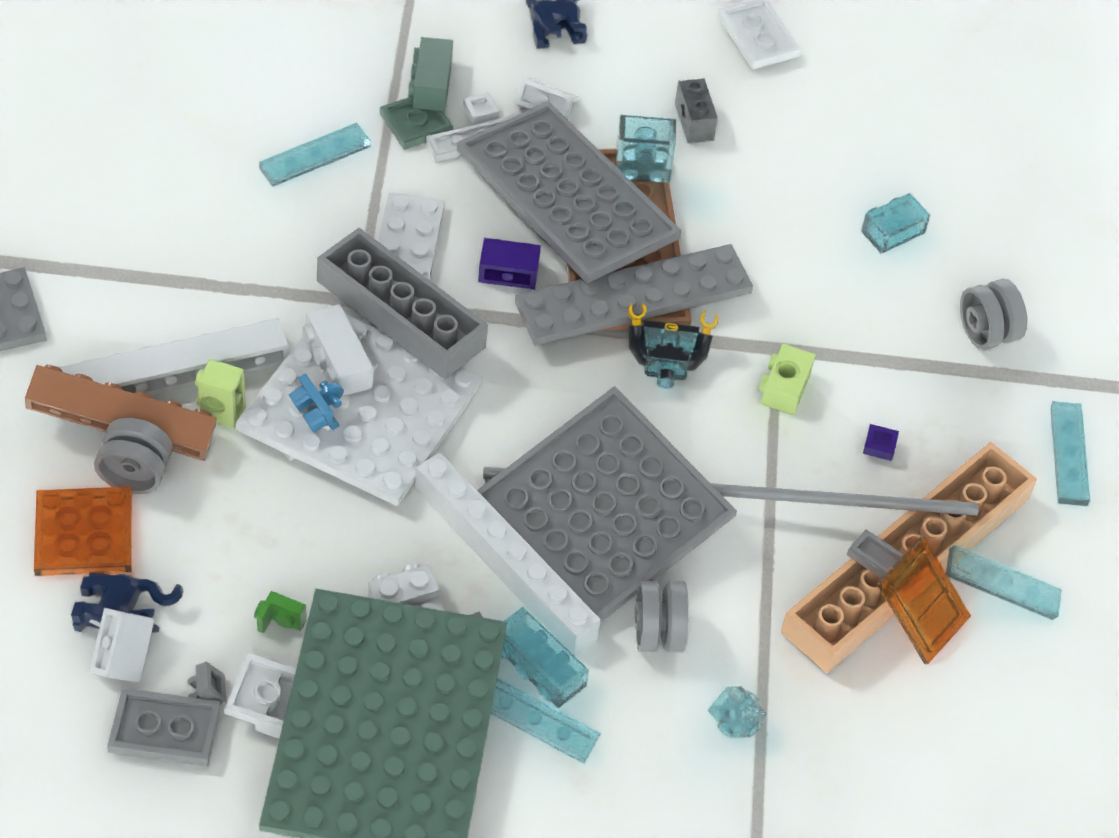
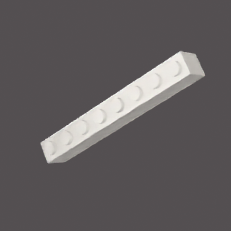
M276 318L57 367L70 375L75 376L77 373L87 375L94 382L104 385L106 382L117 384L124 391L131 393L141 391L153 395L195 385L199 370L205 369L209 359L242 368L244 373L279 366L289 354V344L280 319Z
M441 452L416 467L415 489L573 657L598 640L601 619Z

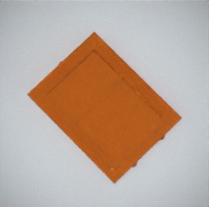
M920 537L877 583L878 588L924 664H929L971 617L925 537Z

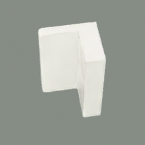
M523 77L514 103L532 109L549 101L563 116L568 118L573 101L578 102L579 96Z
M104 608L89 672L108 678L140 682L154 619Z

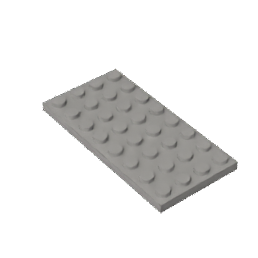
M549 101L457 142V151L587 284L681 239L682 230Z

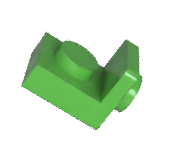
M270 591L266 600L259 602L254 613V618L257 619V631L264 633L271 620H275L282 627H292L301 631L307 621L306 604Z

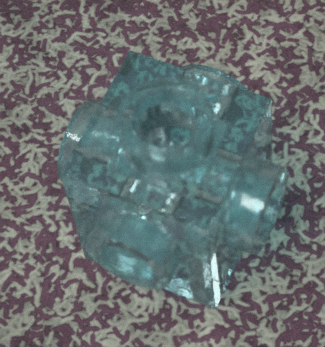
M741 686L726 687L707 710L718 722L719 730L730 738H749L761 728L762 723L760 721L767 714L761 708L759 698L750 691H745Z

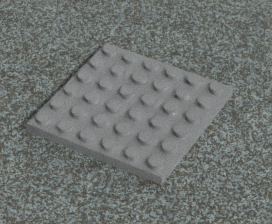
M616 386L612 387L477 490L601 619V622L637 595L639 581L656 580L737 514V510Z

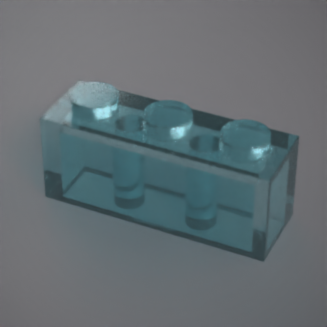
M524 607L504 620L508 623L501 658H506L515 666L519 676L524 680H529L537 688L538 693L545 701H551L559 709L587 686L589 669Z

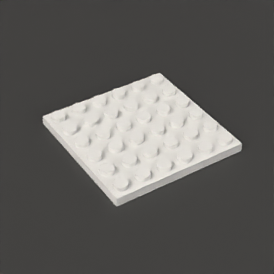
M345 314L374 368L372 389L342 396L340 399L342 405L338 408H334L333 405L329 406L340 426L332 431L329 425H326L313 432L302 415L316 406L312 403L299 412L289 397L292 391L301 386L298 377L305 373L319 392L321 390L320 383L326 381L325 370L322 365L316 363L311 343L307 344L302 336L237 420L236 431L398 506L415 482L416 467L434 455L481 387L483 376L461 367L447 379H443L380 329Z

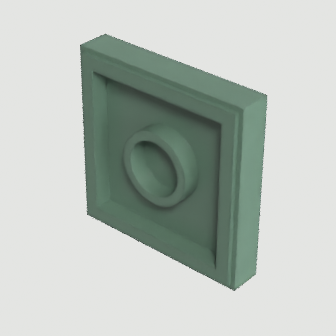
M413 97L380 106V115L403 150L426 143V136L454 129L443 111L413 109Z

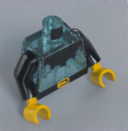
M633 304L628 307L627 315L632 320V325H629V349L637 362L644 366V374L650 377H657V385L660 388L669 389L674 386L675 380H685L689 371H695L707 359L713 338L711 330L718 324L717 314L715 315L714 323L706 324L704 322L706 311H704L700 319L703 329L702 332H699V327L647 320H644L643 325H641V319L647 310L645 304H641V315L639 316L633 314Z

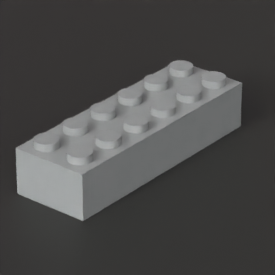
M357 228L317 257V282L443 379H447L486 348L488 324L361 228Z

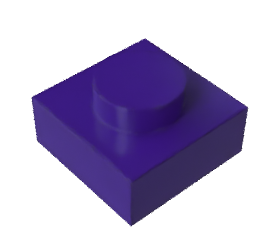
M870 424L863 454L892 461L899 431Z

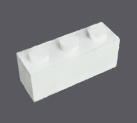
M338 304L307 312L306 323L302 327L303 337L307 344L311 343L316 363L323 366L325 380L329 384L339 383L344 389L343 396L372 389L374 368L341 305Z

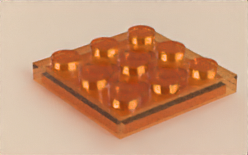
M132 487L36 490L35 576L90 574V572H132Z

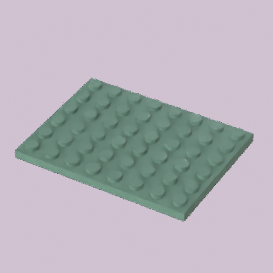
M315 588L259 822V831L296 838H468L508 622Z

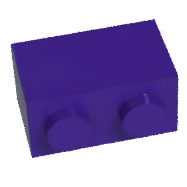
M484 238L479 263L478 282L535 290L541 245Z

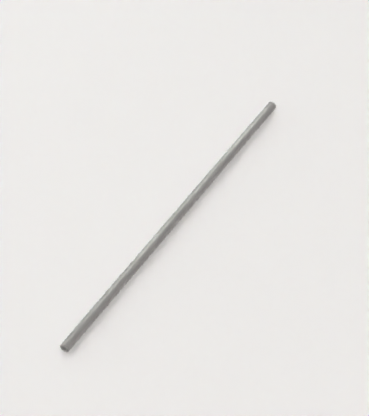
M484 467L483 479H492L506 468ZM710 483L723 497L978 515L979 503Z

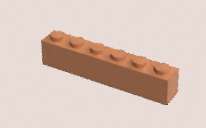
M36 365L25 396L26 409L106 432L112 421L119 418L145 420L167 433L173 444L172 452L203 461L206 459L217 418L212 417V414L208 411L185 409L178 402L171 400L158 401L152 399L151 395L141 391H136L135 393L124 391L121 386L114 383L106 382L105 385L97 383L91 377L84 374L70 375L54 365H45V367Z

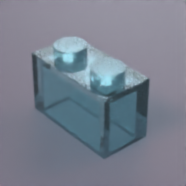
M908 193L900 198H893L883 206L870 209L865 214L861 232L882 254L925 234L930 214L911 193Z

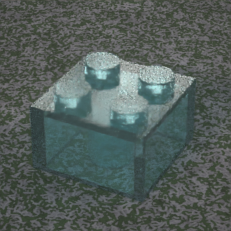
M620 115L615 149V166L628 179L670 182L676 147V119Z

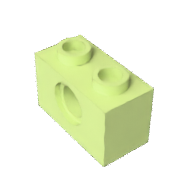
M782 343L779 353H773L769 361L768 370H771L770 374H764L758 390L763 392L761 404L795 415L812 373L816 354Z
M209 359L205 369H200L196 376L195 386L198 387L196 404L199 405L200 409L210 412L212 417H216L217 424L235 429L236 422L246 407L244 369Z

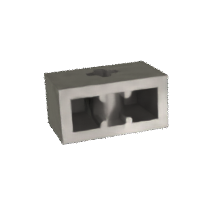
M705 78L678 81L675 107L687 143L714 141L718 116Z

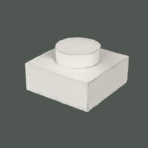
M489 92L463 98V107L473 125L499 118V110Z

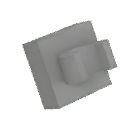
M207 661L196 665V675L190 677L187 683L193 688H197V691L189 694L188 697L221 701V705L225 704V674Z

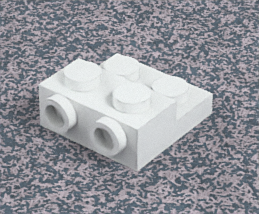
M417 563L409 564L403 568L402 573L390 576L389 573L383 572L377 574L372 579V582L368 583V598L445 611L439 598L438 585L429 565L420 567Z
M246 653L227 701L224 714L256 724L255 731L280 739L296 668Z

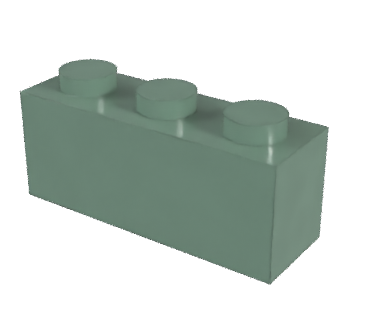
M421 37L420 47H414L411 80H409L408 97H413V109L446 112L453 56V40Z

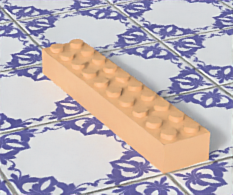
M989 442L923 498L979 503L978 515L908 510L877 536L918 564L915 572L899 590L851 558L786 612L781 634L828 674L1030 499L1037 478L995 444Z

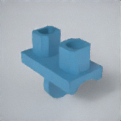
M306 373L298 377L301 386L292 391L289 397L299 412L312 403L316 406L302 415L311 430L315 432L326 425H329L332 431L338 428L340 425L333 416L334 413L329 406L333 405L334 408H338L342 405L340 400L344 393L342 386L339 383L329 384L327 381H322L319 385L321 388L319 392Z

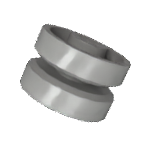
M1009 279L992 281L986 286H973L962 292L960 298L961 320L968 338L975 347L985 350L996 347L1000 343L1007 344L1018 341L1025 336L1028 319L1026 306L1018 288Z
M119 418L112 421L105 432L102 440L103 444L95 458V472L108 485L123 492L148 494L157 490L164 476L165 466L169 462L173 451L171 439L158 426L145 420Z
M639 581L634 615L638 652H655L660 644L661 632L663 646L667 652L685 651L688 635V592L685 582L669 581L664 587L663 597L661 598V590L656 581Z

